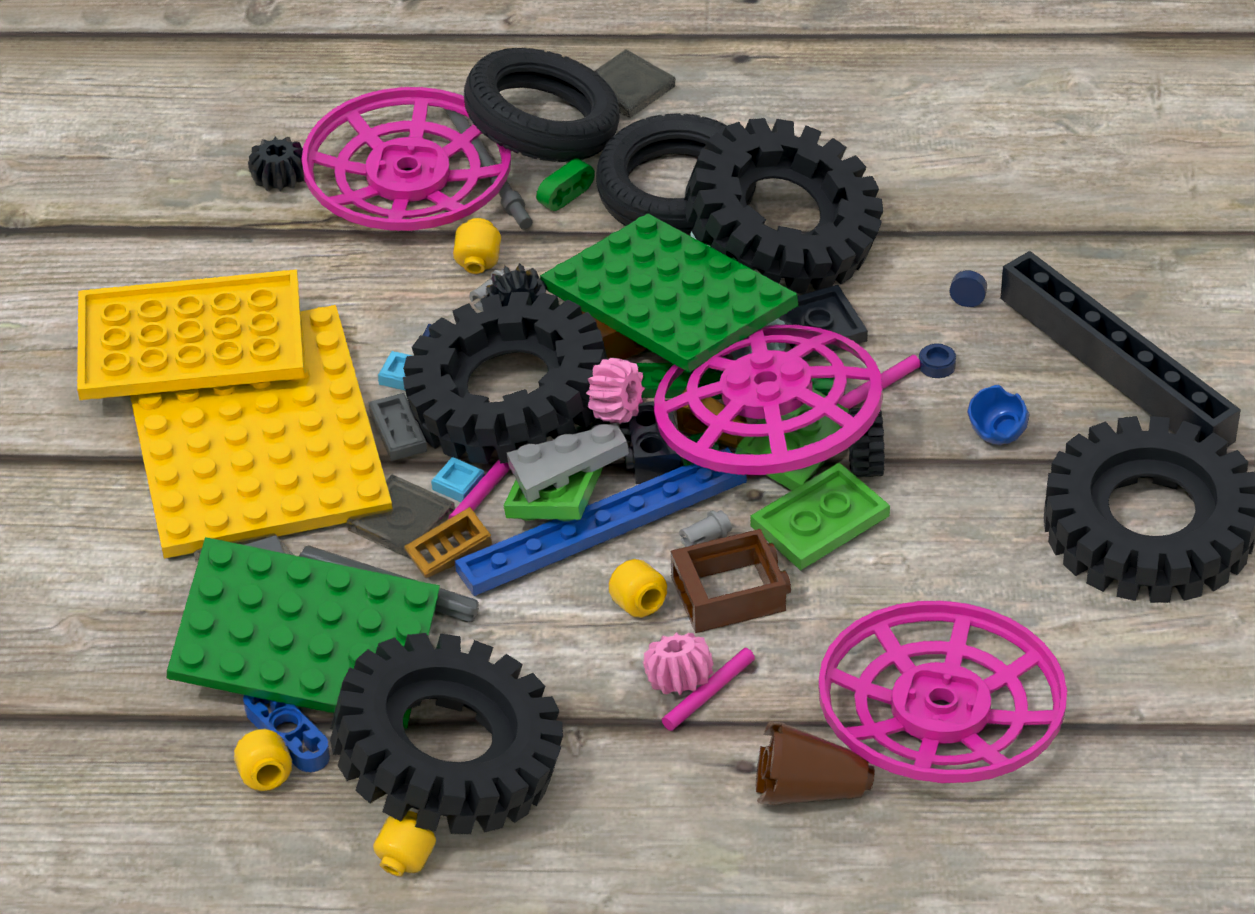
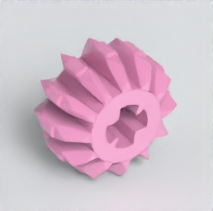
M609 358V360L602 359L599 365H594L593 377L588 378L590 387L586 394L590 396L588 408L593 410L595 418L611 423L629 422L632 416H637L639 412L638 405L643 403L642 391L645 389L641 384L643 373L638 372L637 364L631 363L628 360Z
M676 632L674 636H661V641L649 644V650L644 653L643 661L645 674H647L652 689L662 690L663 694H669L674 691L681 695L686 690L696 691V686L708 683V677L713 674L712 666L714 663L709 646L706 645L703 637H695L693 633L679 635Z

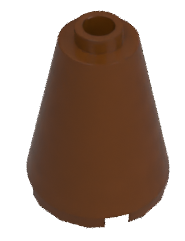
M769 721L764 735L771 736L769 746L760 747L756 771V792L763 793L757 799L759 804L778 805L861 798L865 790L870 791L872 789L875 774L874 766L869 765L868 761L852 750L782 722Z

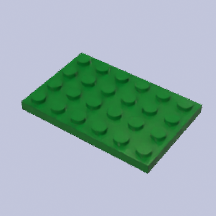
M650 214L637 218L636 221L611 233L603 240L585 248L582 252L540 275V280L545 282L548 292L564 301L568 299L580 305L583 312H589L593 318L689 373L725 348L747 338L798 306L797 293Z
M205 537L168 664L167 679L334 713L342 682L349 667L354 668L356 659L369 649L376 653L378 643L394 637L404 647L408 634L427 633L429 637L440 585ZM412 708L408 709L403 716L404 728H408Z

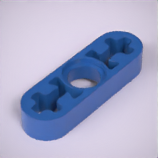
M247 695L243 696L247 718L258 729L275 731L280 735L287 746L292 763L299 770L316 772L328 764L330 752L326 736L295 705ZM270 703V714L268 708L264 704ZM283 722H293L297 725L293 731L287 733L276 730V727ZM303 740H304V745L309 749L308 751H305V752H303V745H302V741H303Z

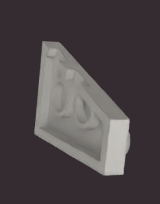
M617 423L610 425L601 424L595 426L592 430L573 435L564 434L558 436L555 440L536 445L527 444L521 446L518 450L507 452L509 467L527 502L530 503L540 498V490L552 484L558 489L569 484V476L579 471L591 473L628 455L629 451L627 440Z

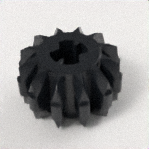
M275 136L273 140L261 139L260 145L252 146L248 167L256 186H264L266 191L278 188L281 192L285 187L295 189L296 182L304 181L302 168L303 148L300 142H292L290 137L281 140Z
M519 263L514 271H510V268L504 265V274L502 276L492 274L491 280L493 284L486 286L485 291L487 297L499 294L503 307L508 306L511 292H529L533 304L541 293H546L547 286L544 281L540 280L537 271L533 267L525 271L524 266Z

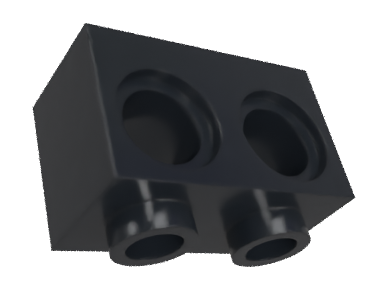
M654 401L639 404L637 416H632L629 422L619 423L620 430L629 443V454L624 456L626 470L633 469L635 484H641L681 467V456L672 450L660 435L655 419ZM672 411L668 413V417L675 426V420Z

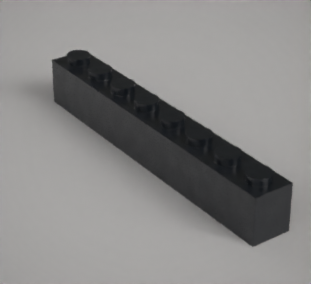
M1031 251L1003 266L1001 300L1149 414L1170 418L1169 429L1176 434L1181 423L1186 421L1201 426L1199 443L1212 433L1228 441V447L1236 442L1240 408Z

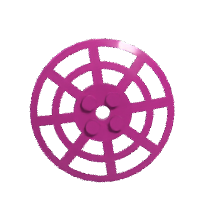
M398 87L360 95L329 111L316 123L308 134L303 146L302 168L305 182L311 194L322 206L335 215L352 223L370 228L412 231L434 228L455 222L485 206L498 194L507 180L511 169V151L497 144L501 156V164L481 167L478 152L471 142L480 136L482 132L474 124L460 134L444 125L426 122L428 106L448 109L469 117L465 108L464 96L441 89ZM414 105L412 121L390 122L370 128L361 116V114L384 107ZM347 121L358 133L357 136L344 146L338 158L318 152L320 145L327 136ZM410 132L409 137L396 138L386 142L379 138L392 133ZM424 133H430L451 142L442 148L430 140L423 139ZM367 144L372 149L367 157L366 164L349 161L353 154L363 145ZM462 150L469 161L470 169L449 170V158ZM314 163L335 169L336 184L342 194L328 197L321 191L315 182ZM404 168H413V170L404 171ZM346 172L366 176L369 186L352 191L346 180ZM498 176L494 183L479 197L466 205L459 203L471 193L478 179ZM467 181L462 189L451 198L440 192L447 182ZM380 195L394 202L391 209H385L364 200ZM429 199L436 204L424 209L406 210L408 202ZM354 204L367 212L377 214L380 216H385L388 218L373 217L362 213H358L344 207L343 205ZM444 210L449 211V212H445V213L438 214V215H434V216H430V217H423V216H428V215H432V214H435V213H439V212L444 211Z
M768 325L747 338L730 345L700 365L689 378L687 392L665 401V395L670 386L684 371L674 364L667 371L658 386L654 398V413L660 435L667 445L678 455L698 466L737 475L784 473L825 461L858 441L873 425L880 412L883 401L882 378L875 360L864 348L851 339L816 327ZM766 343L796 344L797 346L785 352L767 350ZM833 344L852 353L867 368L844 366L836 353L824 345ZM751 346V354L740 357L735 361L721 358L735 350ZM812 351H816L825 357L831 366H809L802 358ZM708 368L723 371L719 382L698 388L700 379ZM812 378H835L833 387L825 398L812 392ZM847 378L870 380L867 399L854 417L836 406L845 392ZM721 394L726 407L717 416L709 411L700 400ZM804 403L812 407L811 410L797 417L784 421L781 420V416L795 411ZM689 404L694 415L709 427L696 443L675 428L668 417V413ZM737 415L753 419H765L766 424H744L732 421ZM824 416H827L842 427L818 442L787 451L784 433L806 427ZM724 432L744 437L769 436L772 453L761 455L734 454L711 448Z
M915 601L896 604L876 610L856 620L844 629L828 647L821 662L818 680L819 701L825 719L836 736L849 749L871 764L893 774L937 783H969L992 779L1013 772L1030 763L1045 751L1057 736L1066 710L1067 687L1065 676L1057 658L1047 645L1029 629L1009 617L986 608L959 602ZM924 621L954 623L950 642L921 641L901 646L890 629L901 624ZM970 626L981 628L1003 637L1018 646L1025 654L1008 666L991 654L966 645ZM875 634L885 653L873 660L862 672L860 678L837 669L840 661L854 646L863 639ZM926 654L946 655L944 663L932 662L917 666L914 665L910 657ZM965 658L976 662L994 674L982 680L977 674L961 666L962 659ZM892 664L902 674L896 680L893 690L872 684L876 677ZM1038 665L1051 688L1053 710L1027 711L1026 692L1018 677ZM832 682L855 692L856 712L862 726L845 728L839 721L831 704L830 690ZM1007 686L1014 700L1015 711L990 709L991 693ZM867 697L891 704L894 718L875 723L868 710ZM935 700H945L950 704L937 705L933 702ZM987 723L1011 725L1006 733L991 745L987 744L977 735ZM1049 724L1045 735L1024 752L1011 759L999 753L1015 741L1024 725ZM906 731L910 735L921 739L922 742L919 751H914L898 744L886 735ZM874 738L891 752L914 760V765L900 762L878 753L859 740ZM962 742L972 751V753L961 755H936L939 743ZM981 760L990 764V766L972 769L942 770L931 768L932 764L962 765Z

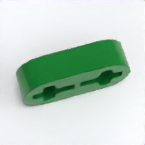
M580 159L571 160L542 181L537 190V201L551 211L560 210L589 189L595 178L594 168Z

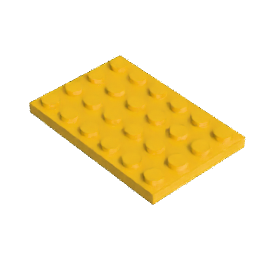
M297 269L78 291L77 391L79 400L304 378Z

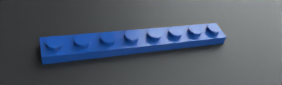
M728 448L721 450V452L732 453ZM696 464L682 466L586 506L581 520L560 521L554 519L455 560L456 572L472 595L476 596L746 483L747 475L718 472Z

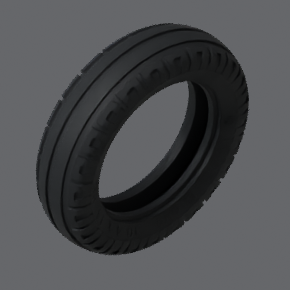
M507 48L492 52L474 65L464 87L465 108L477 129L491 141L503 146L505 149L517 154L522 153V156L533 159L539 158L542 161L570 162L573 159H588L605 148L608 141L616 134L619 125V103L610 85L598 73L586 65L579 64L576 60L567 56L562 57L561 54L551 51L545 52L544 50L534 48ZM512 88L544 91L572 104L583 114L584 118L572 121L540 118L516 108L499 92Z
M672 113L665 114V116L661 114L647 117L646 120H638L621 129L608 141L597 164L596 184L605 208L624 226L636 221L641 216L650 214L690 236L695 223L687 222L684 210L687 201L684 198H665L646 193L630 181L629 175L639 164L657 156L688 154L699 157L701 149L705 148L707 140L716 132L722 135L727 125L708 117H700V115ZM757 182L752 184L746 192L747 206L753 198Z

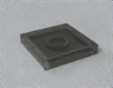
M627 49L594 71L613 89L619 103L620 114L629 119L675 87L674 76Z
M392 474L386 480L393 508L352 516L347 520V528L359 536L411 559L404 546L447 521L449 515L455 510V502Z

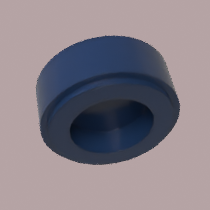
M964 270L958 272L953 277L949 293L953 301L958 305L975 307L980 305L985 299L987 282L981 274L971 270Z
M935 343L925 346L919 353V369L924 375L931 378H945L954 372L956 353L951 347Z

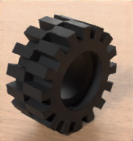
M849 408L848 414L854 417L861 408ZM881 409L867 432L848 447L850 471L856 477L884 475L885 445Z

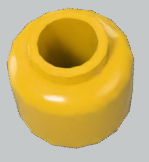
M473 218L460 225L456 230L453 249L455 262L467 272L479 274L484 272V270L493 268L499 259L501 244L499 230L490 221L482 218Z
M632 559L619 565L612 573L609 581V594L612 600L633 617L642 618L653 614L662 606L667 595V583L664 577L644 560Z
M259 729L249 732L238 741L234 749V761L243 783L251 789L258 791L275 789L288 779L292 771V759L283 738L275 731Z
M408 811L402 821L389 816L373 844L375 854L381 859L379 866L394 876L402 877L404 872L417 873L421 871L436 844V836L432 831L415 827L418 813Z

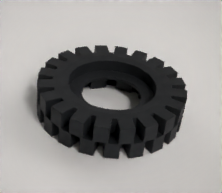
M765 118L749 119L746 128L738 121L725 126L722 135L716 132L706 142L705 148L701 149L686 186L684 200L687 201L684 209L687 222L695 223L692 233L696 240L704 244L712 243L711 248L730 258L734 257L737 262L752 270L761 272L760 274L778 284L781 278H784L786 287L789 290L801 294L806 293L810 283L814 290L817 291L833 286L835 280L841 285L852 278L855 270L859 271L880 229L883 203L881 198H876L879 187L874 177H863L867 168L856 155L842 160L847 148L845 145L834 138L830 139L823 147L818 145L817 143L822 131L805 125L800 137L795 136L794 121L776 119L771 131ZM772 178L786 180L802 187L814 198L819 207L820 220L818 225L805 234H802V230L778 226V229L775 230L764 225L766 219L750 205H746L745 197L748 188L757 181Z
M511 292L508 306L503 307L499 294L482 298L483 311L476 313L469 303L453 310L456 324L441 317L428 327L431 337L420 335L412 346L414 356L406 357L403 367L405 377H403L404 389L410 409L419 424L426 442L434 449L441 446L445 455L458 460L467 451L470 462L488 464L494 449L497 450L500 464L508 463L507 452L518 450L521 446L527 444L536 445L547 442V437L549 436L555 440L558 436L564 434H576L574 424L587 428L596 419L593 410L588 408L590 396L586 394L590 387L588 378L593 377L594 365H599L602 359H608L601 331L589 312L582 314L581 306L568 299L560 305L558 296L541 293L532 304L529 292ZM518 352L529 353L542 359L548 367V372L538 381L539 388L529 394L524 389L504 395V401L490 402L488 397L470 394L468 390V382L475 369L482 363L501 355Z
M1137 416L1118 418L1116 433L1106 421L1089 427L1088 439L1078 433L1066 443L1065 453L1061 451L1057 453L1051 464V473H1048L1043 519L1045 532H1049L1048 543L1055 556L1064 554L1063 565L1075 576L1088 570L1086 584L1102 592L1107 589L1114 579L1118 580L1116 597L1136 601L1141 586L1148 587L1150 603H1170L1172 586L1176 587L1183 601L1201 597L1204 584L1212 591L1226 585L1229 582L1230 572L1238 575L1245 567L1248 554L1252 555L1255 545V471L1247 472L1249 462L1238 450L1227 454L1228 441L1212 433L1199 443L1201 426L1186 421L1181 423L1176 434L1169 433L1170 418L1150 416L1148 431H1142ZM1138 477L1153 478V484L1176 490L1178 485L1183 487L1194 502L1195 514L1191 522L1180 531L1162 536L1144 535L1127 529L1114 518L1109 507V498L1114 489L1138 483Z
M427 633L408 634L404 647L394 637L378 643L376 653L369 649L356 659L354 668L349 667L342 682L330 727L332 729L330 738L333 755H340L337 766L347 781L359 778L355 791L370 804L387 794L383 813L402 821L408 811L414 808L418 810L415 827L436 832L440 817L446 816L450 834H471L476 820L484 832L503 828L507 817L514 823L529 814L531 805L537 806L545 795L562 748L560 745L563 739V722L556 721L559 714L553 696L542 697L545 685L534 673L518 678L523 664L508 654H505L495 664L490 663L492 646L474 640L467 654L461 652L460 636L440 633L436 649H433ZM436 699V706L462 711L464 706L477 713L475 719L492 734V743L483 755L470 761L450 762L440 760L422 752L409 740L404 731L403 716L408 709L420 706L422 700Z

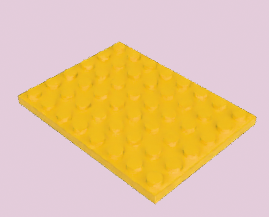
M336 305L300 311L304 378L130 395L164 559L201 552L205 537L242 544L272 536H282L393 514L392 501Z

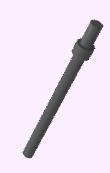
M444 109L460 134L471 126L464 115ZM479 137L474 139L471 143L478 152L481 167L496 165ZM498 176L488 178L493 184ZM506 180L498 192L501 197V205L508 215L514 217L521 229H528L532 226L533 220L525 210V202L517 191L512 190Z

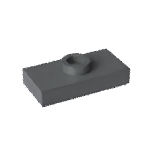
M405 393L368 402L370 414L391 461L427 452L426 440L417 420L413 416Z

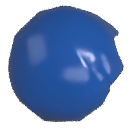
M1000 385L980 390L970 400L967 411L972 428L977 435L984 441L997 445L1009 444L1017 440L1026 430L1030 416L1021 396L1018 393L1014 395L1005 391Z

